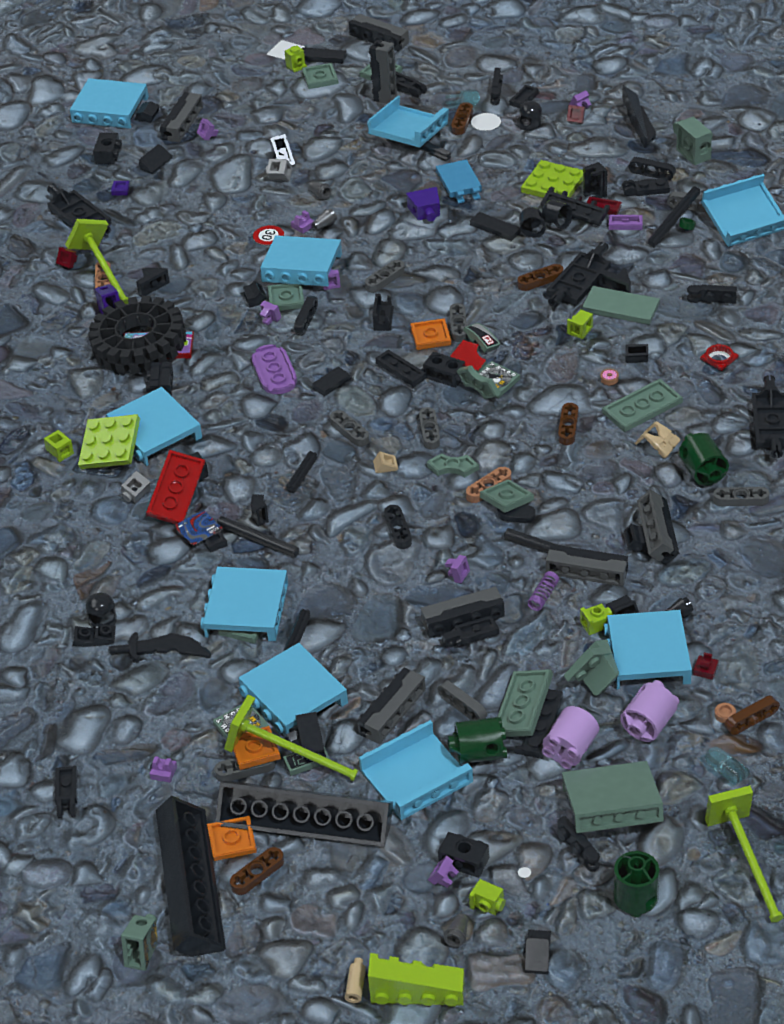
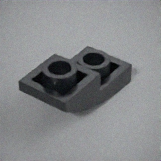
M96 623L95 628L75 626L73 646L91 647L113 644L115 642L116 626Z

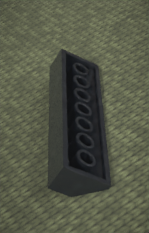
M222 781L219 784L215 822L224 823L219 826L248 829L247 826H251L252 830L385 847L391 826L394 801ZM250 816L251 825H247L246 821L236 823L222 821Z
M171 795L156 809V818L173 949L191 957L222 952L226 949L206 811L201 807Z

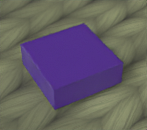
M113 181L112 195H128L130 181Z

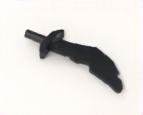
M134 632L129 638V644L109 646L110 654L130 652V658L135 663H139V656L137 654L153 653L155 651L167 653L175 650L179 654L202 656L205 658L211 657V652L206 647H202L200 642L189 636L174 633L149 640L137 641L139 639L138 633Z

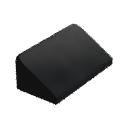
M158 144L139 159L140 169L153 174L171 160L173 156L162 145Z

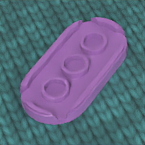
M272 344L264 345L257 348L256 352L252 354L253 367L262 388L266 392L284 394L294 389L297 384V377L284 348H278Z

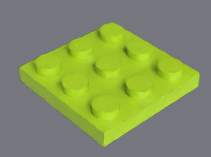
M540 160L521 186V192L544 198L549 188L554 187L555 193L562 194L563 191H567V197L571 198L583 181V170Z
M138 414L88 419L78 462L80 469L131 464L140 423Z

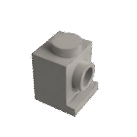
M269 159V163L266 166V174L272 180L290 181L293 166L287 159Z
M137 471L121 485L122 497L127 502L133 501L135 504L150 491V481Z

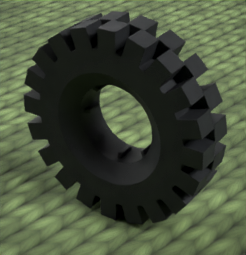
M137 296L128 298L129 304L126 305L123 300L114 303L115 309L107 306L102 310L103 314L98 313L93 318L94 322H91L89 326L90 332H88L94 358H96L101 366L105 365V369L113 371L116 368L117 373L125 374L129 367L131 374L140 373L142 366H144L147 372V370H150L152 362H167V358L173 360L178 355L177 351H182L185 346L184 342H186V330L181 311L178 307L174 306V303L169 300L164 302V298L156 297L152 301L151 296H142L140 302L137 301ZM149 326L153 328L148 334L138 338H125L121 336L132 327Z

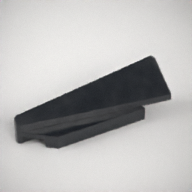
M623 85L622 100L627 108V115L644 148H647L649 141L656 138V131L645 110L640 106L638 95Z

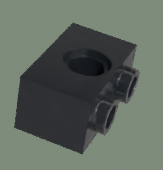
M99 133L93 150L95 164H115L116 158L119 157V149L122 148V140L119 139L118 133Z
M448 832L438 850V862L448 856L453 860L452 865L459 872L480 878L489 860V845L479 840L476 841L464 837L461 834Z

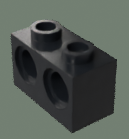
M433 351L424 362L423 371L426 373V379L456 388L461 382L457 370L460 367H465V361Z

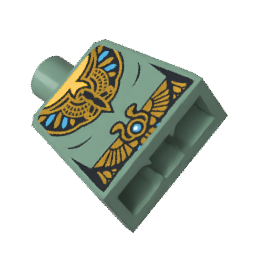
M146 914L145 917L133 916L123 931L121 940L124 967L146 971L158 942L157 918L154 915Z

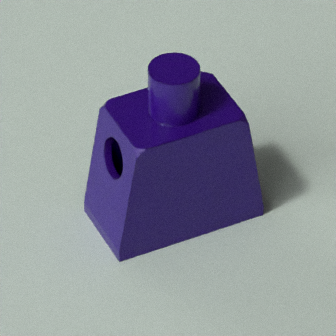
M437 187L406 193L407 207L417 220L427 219L431 222L440 216V201Z
M111 284L94 289L101 314H103L102 310L107 306L115 309L114 303L120 301L118 291Z

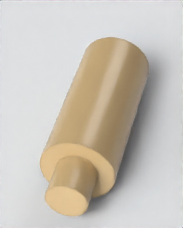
M355 958L354 963L350 964L345 1000L350 1003H359L362 999L366 972L362 958Z

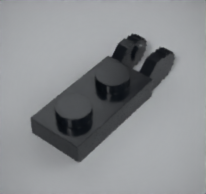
M497 67L494 69L490 103L493 105L500 103L499 96L503 82V74H500L501 68Z
M396 72L398 89L410 93L413 97L417 98L421 96V92L425 93L427 91L426 85L418 82V80Z
M667 178L640 181L626 180L621 184L625 196H646L670 192Z
M702 284L691 285L687 288V293L689 294L687 296L688 302L698 303L703 301L736 304L737 301L736 286Z
M77 766L55 768V803L58 819L63 818L64 804H70L69 813L71 817H76Z
M566 816L559 818L557 827L559 838L562 841H566L570 845L572 852L584 860L583 866L588 868L587 870L592 872L599 870V852L582 833H576L575 826Z

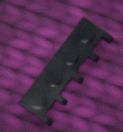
M554 187L549 188L540 203L541 207L552 199L567 203L571 206L573 218L598 226L602 224L610 210V205L606 204L604 208L596 206L597 201L594 200L591 204L582 202V196L579 195L576 199L567 197V191H563L562 194L555 193Z
M548 689L533 736H519V739L525 742L523 746H515L514 752L516 754L543 759V739L551 731L552 725L556 720L563 698V691Z

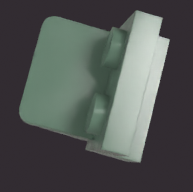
M595 641L564 674L566 680H583L595 696L605 691L619 675L608 643L609 641Z

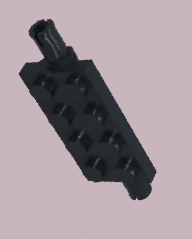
M54 183L48 185L47 191L54 196L53 200L47 203L48 209L72 228L77 219L106 220L109 225L112 223L109 216L77 191L67 192L57 187ZM109 226L105 231L106 234H109L111 231Z
M600 242L595 249H592L587 254L580 252L546 289V295L551 296L548 300L550 306L554 305L556 308L562 300L574 305L580 303L592 286H595L599 281V272L602 269L608 271L611 267V262L604 260L602 257L609 249L607 243L603 244V242Z
M767 375L763 379L764 389L760 393H752L751 397L756 448H771V456L776 458L775 453H777V457L780 458L783 456L782 448H784V393H781L775 386V377L770 375L771 380H769V375Z

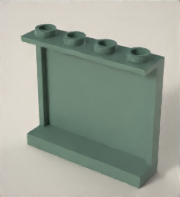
M647 761L562 772L563 792L567 793L571 805L576 833L664 821L663 802Z

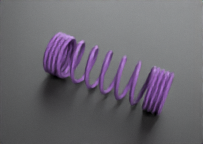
M552 571L545 573L528 600V606L535 611L542 609L545 601L550 596L549 594L552 593L554 587L559 582V577L556 573ZM547 576L553 577L556 580V582L553 579L548 578ZM544 586H546V587L549 586V587H553V588H552V590H551V589L549 590V589H546ZM535 593H538V594L541 593V594H543L544 596H542V595L537 596ZM531 600H533L536 604H538V605H540V606L534 605V604L531 602Z

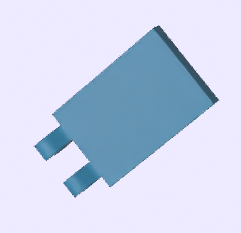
M467 159L436 166V172L450 198L455 197L458 203L465 202L463 195L471 194L474 200L481 199L479 192L482 191V186Z

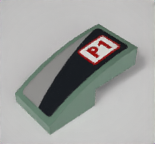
M480 323L466 326L463 329L471 342H477L484 353L497 349L500 346L497 338Z

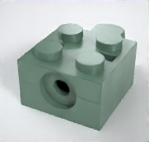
M695 117L680 120L673 124V131L677 135L676 150L694 166L711 159L713 137L711 130Z

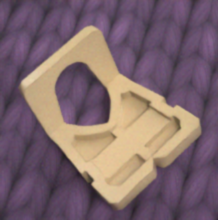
M656 421L643 432L634 444L637 445L645 438L663 458H666L678 445L680 438L676 434L671 433L670 429ZM655 426L658 436L651 435L648 432Z

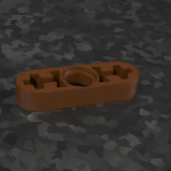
M464 102L459 105L451 123V132L454 135H462L466 132L473 115V105L471 103Z
M552 264L519 276L517 279L518 289L529 291L554 282L563 272V266Z
M566 403L562 406L558 431V441L562 445H571L575 442L579 408L575 403ZM570 422V423H573V424H572V425H565L564 423Z
M766 696L731 715L726 720L724 726L732 735H737L775 714L780 704L773 696Z
M271 847L232 875L230 878L232 892L236 895H244L281 868L284 864L282 850L277 847ZM255 868L263 869L260 874L251 873Z

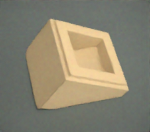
M378 452L373 460L376 473L398 470L394 455Z

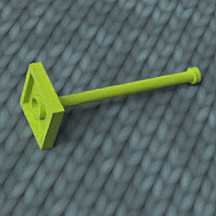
M77 219L65 244L67 249L92 250L111 285L118 291L119 299L123 300L125 305L129 304L128 297L125 296L98 248L109 224L106 220Z
M247 695L231 722L224 747L225 750L232 753L243 732L247 731L345 775L354 782L359 770L355 768L352 770L250 724L249 720L255 697Z
M751 786L708 796L705 815L707 826L731 821L769 910V919L772 923L779 922L783 919V914L781 911H778L739 820L750 815L753 797Z

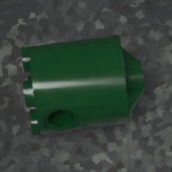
M689 433L684 437V441L679 447L678 457L694 480L703 486L719 482L728 472L729 463L712 437L707 433Z
M501 717L454 723V733L448 736V746L450 753H457L459 764L507 758L506 746L503 745V740H506L505 728L502 727Z
M630 851L621 855L616 860L614 866L613 899L619 909L635 918L651 911L659 900L660 869L658 862L650 854L641 851Z

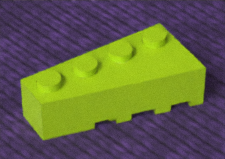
M370 953L368 981L371 1003L381 1005L387 1003L401 1005L423 1004L426 1006L464 1005L465 978L463 968L433 964L432 967H428L422 961L413 960L412 963L399 962L398 957L390 956L389 960L378 958V954Z

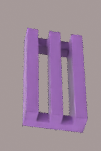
M609 215V230L643 229V215Z

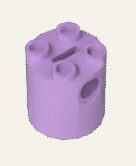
M654 680L653 683L643 684L620 715L623 728L640 741H654L677 710L679 698L673 695L658 680Z
M575 706L564 708L552 725L551 731L543 739V755L559 762L563 768L571 769L572 766L580 763L583 754L589 749L598 735L600 729L598 722L584 709Z

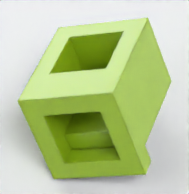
M298 45L284 50L286 67L295 73L307 67L304 50Z
M581 309L572 319L568 318L567 334L583 339L593 328V313Z
M57 430L43 438L46 450L55 456L58 462L74 454L71 439L61 431Z
M602 603L587 609L584 607L580 608V623L589 635L604 630V624H607V615H612V611L609 607L605 608Z
M479 879L469 894V904L472 910L477 907L483 912L496 915L498 911L501 912L506 903L504 889L482 879Z

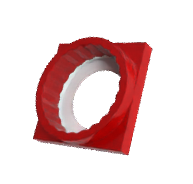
M717 343L710 346L706 353L700 356V360L722 371L735 361L739 355L734 353L730 347ZM714 355H724L727 359L720 361L714 360L712 357Z

